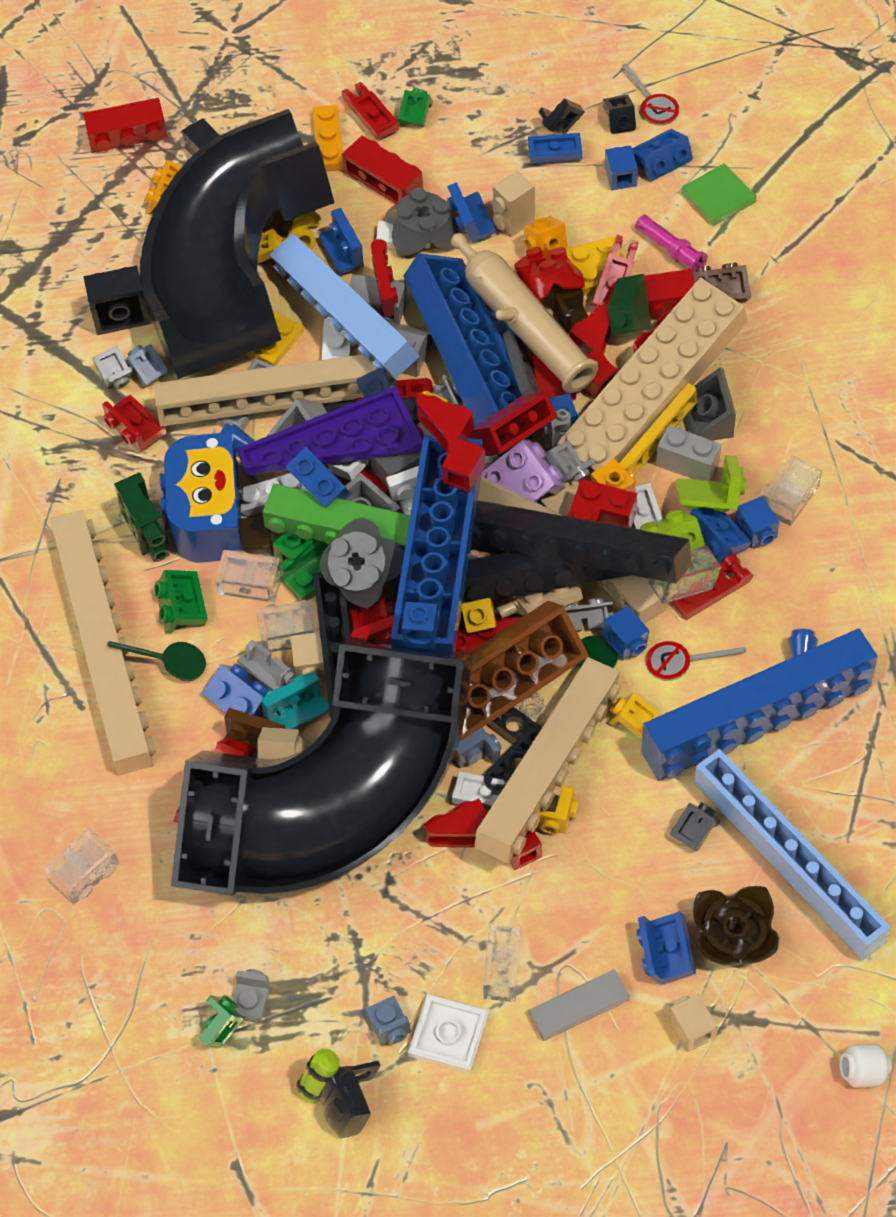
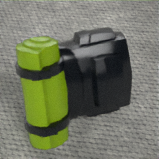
M322 1048L316 1051L309 1062H307L306 1070L296 1082V1093L300 1094L301 1098L308 1103L321 1101L325 1107V1120L330 1128L335 1130L339 1138L358 1135L366 1125L371 1114L359 1083L373 1079L381 1066L380 1062L373 1061L356 1066L340 1067V1060L336 1053L330 1049ZM363 1071H367V1072H365V1073L362 1074V1075L355 1076V1075H357L358 1073H361V1072H363Z

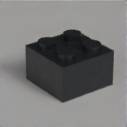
M137 265L83 276L97 335L150 324Z

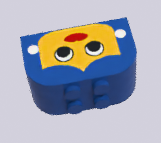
M232 432L192 435L175 441L168 448L164 457L165 473L160 474V487L164 495L161 498V511L165 519L166 531L171 530L176 551L184 559L196 563L244 559L240 538L239 518H241L238 462Z

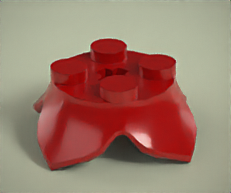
M540 247L530 248L526 250V256L514 264L515 273L539 301L544 300L550 294L554 284L568 290L585 288L583 274L568 258L566 248L557 247L552 250H542Z

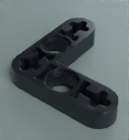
M512 707L487 724V726L513 744L484 776V785L492 791L493 795H500L516 770L509 762L513 758L523 759L532 745V741L535 740L542 729L540 725L515 707ZM517 721L523 727L521 730L514 732L508 730L506 725L509 722ZM492 778L500 780L503 778L505 784L503 786L500 784L493 786L491 785Z

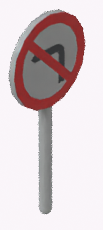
M623 64V69L646 96V99L641 104L643 118L647 122L659 126L671 124L679 115L677 101L666 94L651 95L629 66Z
M663 641L650 648L646 655V666L649 673L655 678L663 681H673L681 678L690 667V661L741 654L746 652V648L741 647L689 655L687 649L681 644L674 641Z

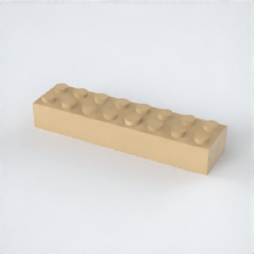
M700 277L557 442V446L568 440L582 463L593 458L596 463L587 468L590 472L587 476L590 478L591 473L613 458L620 463L687 383L694 385L747 323L745 306Z

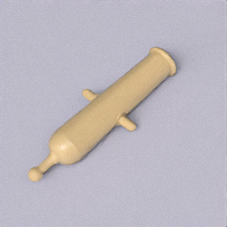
M457 233L451 238L452 246L459 249L468 260L465 274L470 287L495 312V317L498 320H503L562 382L564 392L572 394L588 386L598 371L597 361L587 358L553 318L552 310L545 308L500 255L489 250L477 253L469 246L463 234Z

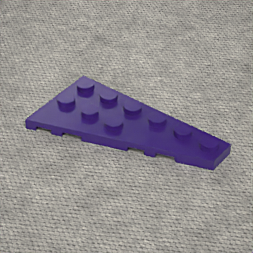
M396 386L236 448L246 475L287 470L286 466L305 447L323 465L420 452L423 440Z

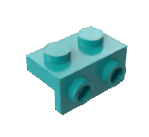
M314 671L306 675L297 676L291 683L280 689H273L261 698L264 717L267 720L285 725L286 729H298L329 712V705L321 692L320 680Z

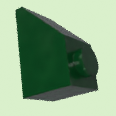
M644 274L617 279L608 304L612 335L652 329Z

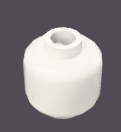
M877 1044L851 1045L840 1058L841 1075L843 1079L847 1080L855 1088L879 1087L884 1084L887 1075L892 1070V1062L889 1055H886L883 1048Z

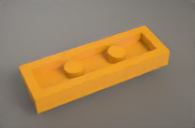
M338 105L313 107L315 139L319 145L326 172L343 170L341 155L343 147Z

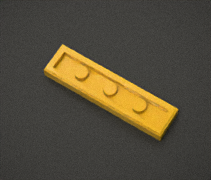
M687 383L620 461L619 464L624 470L629 469L635 476L656 452L657 446L668 425L677 427L698 402L695 386Z

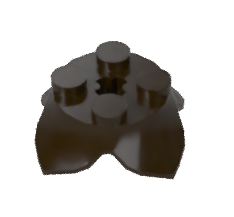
M748 886L740 889L733 896H726L718 890H706L696 894L693 917L699 931L697 945L707 960L723 966L740 968L745 964L762 962L777 952L779 936L771 927L774 916V903L768 889L763 886ZM730 929H741L740 934H733L729 932Z

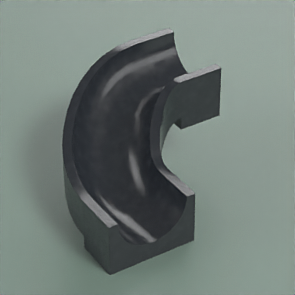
M289 109L239 126L203 146L175 174L153 212L142 247L140 280L142 292L163 352L178 379L282 340L265 284L257 273L259 245L264 226L275 210L278 211L284 221H288L335 203L319 145L315 141L303 146Z
M351 637L339 644L332 706H335L334 713L326 729L308 748L279 759H262L202 750L185 760L171 886L231 896L237 892L257 894L289 892L312 887L337 878L362 865L382 851L408 827L428 804L443 782L453 762L461 739L466 715L473 653L410 651L372 644L365 641V638Z

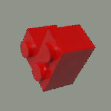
M581 479L567 517L631 528L637 512L638 493Z

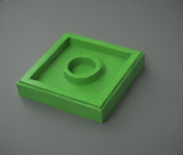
M725 163L682 186L681 192L713 226L754 204L757 197Z

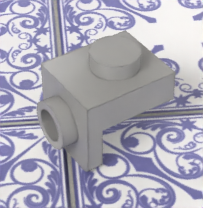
M118 346L92 358L107 389L115 386L117 389L130 382L129 378L132 377L134 371L131 366L128 367Z
M568 440L546 452L547 455L545 456L550 465L553 464L563 476L561 479L562 483L571 478L575 482L590 474L587 468L596 463L593 458L582 463Z

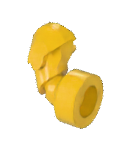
M315 210L293 218V224L289 230L288 237L294 233L307 247L313 250L316 238L308 228L318 227L320 224L317 223V220L321 221V216Z

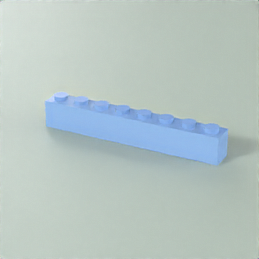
M294 233L269 254L276 262L273 268L282 278L288 275V283L297 292L302 289L303 291L300 294L310 305L315 302V309L325 319L330 316L331 318L328 321L338 332L344 330L343 336L353 346L358 343L360 345L357 348L367 360L373 358L372 364L376 368H382L384 373L388 372L396 379L420 357L411 344Z
M720 749L696 766L694 784L862 961L887 942L891 926Z

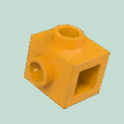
M552 216L537 218L533 223L523 226L525 235L523 242L526 250L533 247H540L542 250H552L557 247L568 248L565 223Z
M614 458L591 473V481L636 493L635 483L637 481L635 476L629 469L624 470Z

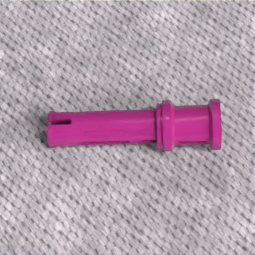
M646 214L641 215L636 221L635 228L666 249L675 262L683 263L688 269L692 270V273L695 272V269L704 267L708 258L706 253L703 251L698 252L691 247V243L688 240L675 237Z

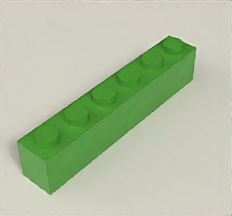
M273 483L263 509L265 528H269L276 533L286 532L294 534L306 540L324 541L330 545L346 524L357 518H365L374 522L383 538L393 540L405 552L411 515L336 498L325 508L308 491Z

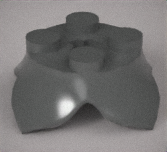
M415 188L411 191V194L406 195L386 212V221L389 224H393L392 243L399 256L420 252L427 243H432L440 249H454L451 244V238L459 233L448 201L436 194L426 192L423 188Z
M357 518L346 524L340 530L337 538L323 551L320 560V571L325 580L330 585L338 587L348 601L357 606L369 608L380 600L383 595L384 584L396 579L401 574L405 552L393 540L383 538L374 522L365 518ZM357 555L365 558V564L360 565L361 569L359 570L357 566H354V559H357Z

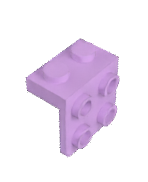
M524 439L511 447L482 471L481 475L534 502L538 501L547 492L558 494L566 488L561 482L563 478L561 472L553 464L550 466L544 457L547 454L537 442L533 443Z

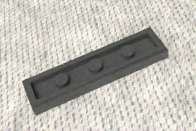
M508 330L502 334L520 393L522 395L538 393L540 391L526 348L515 333Z

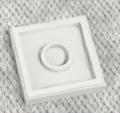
M427 994L408 1051V1057L471 1074L488 1021L489 1011Z

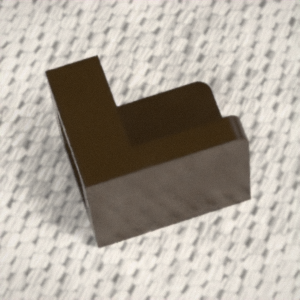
M564 289L554 292V310L566 333H570L575 323L581 322L588 317L583 306L584 292L582 289Z
M263 516L239 518L242 550L265 548L267 559H273L271 530L265 528Z

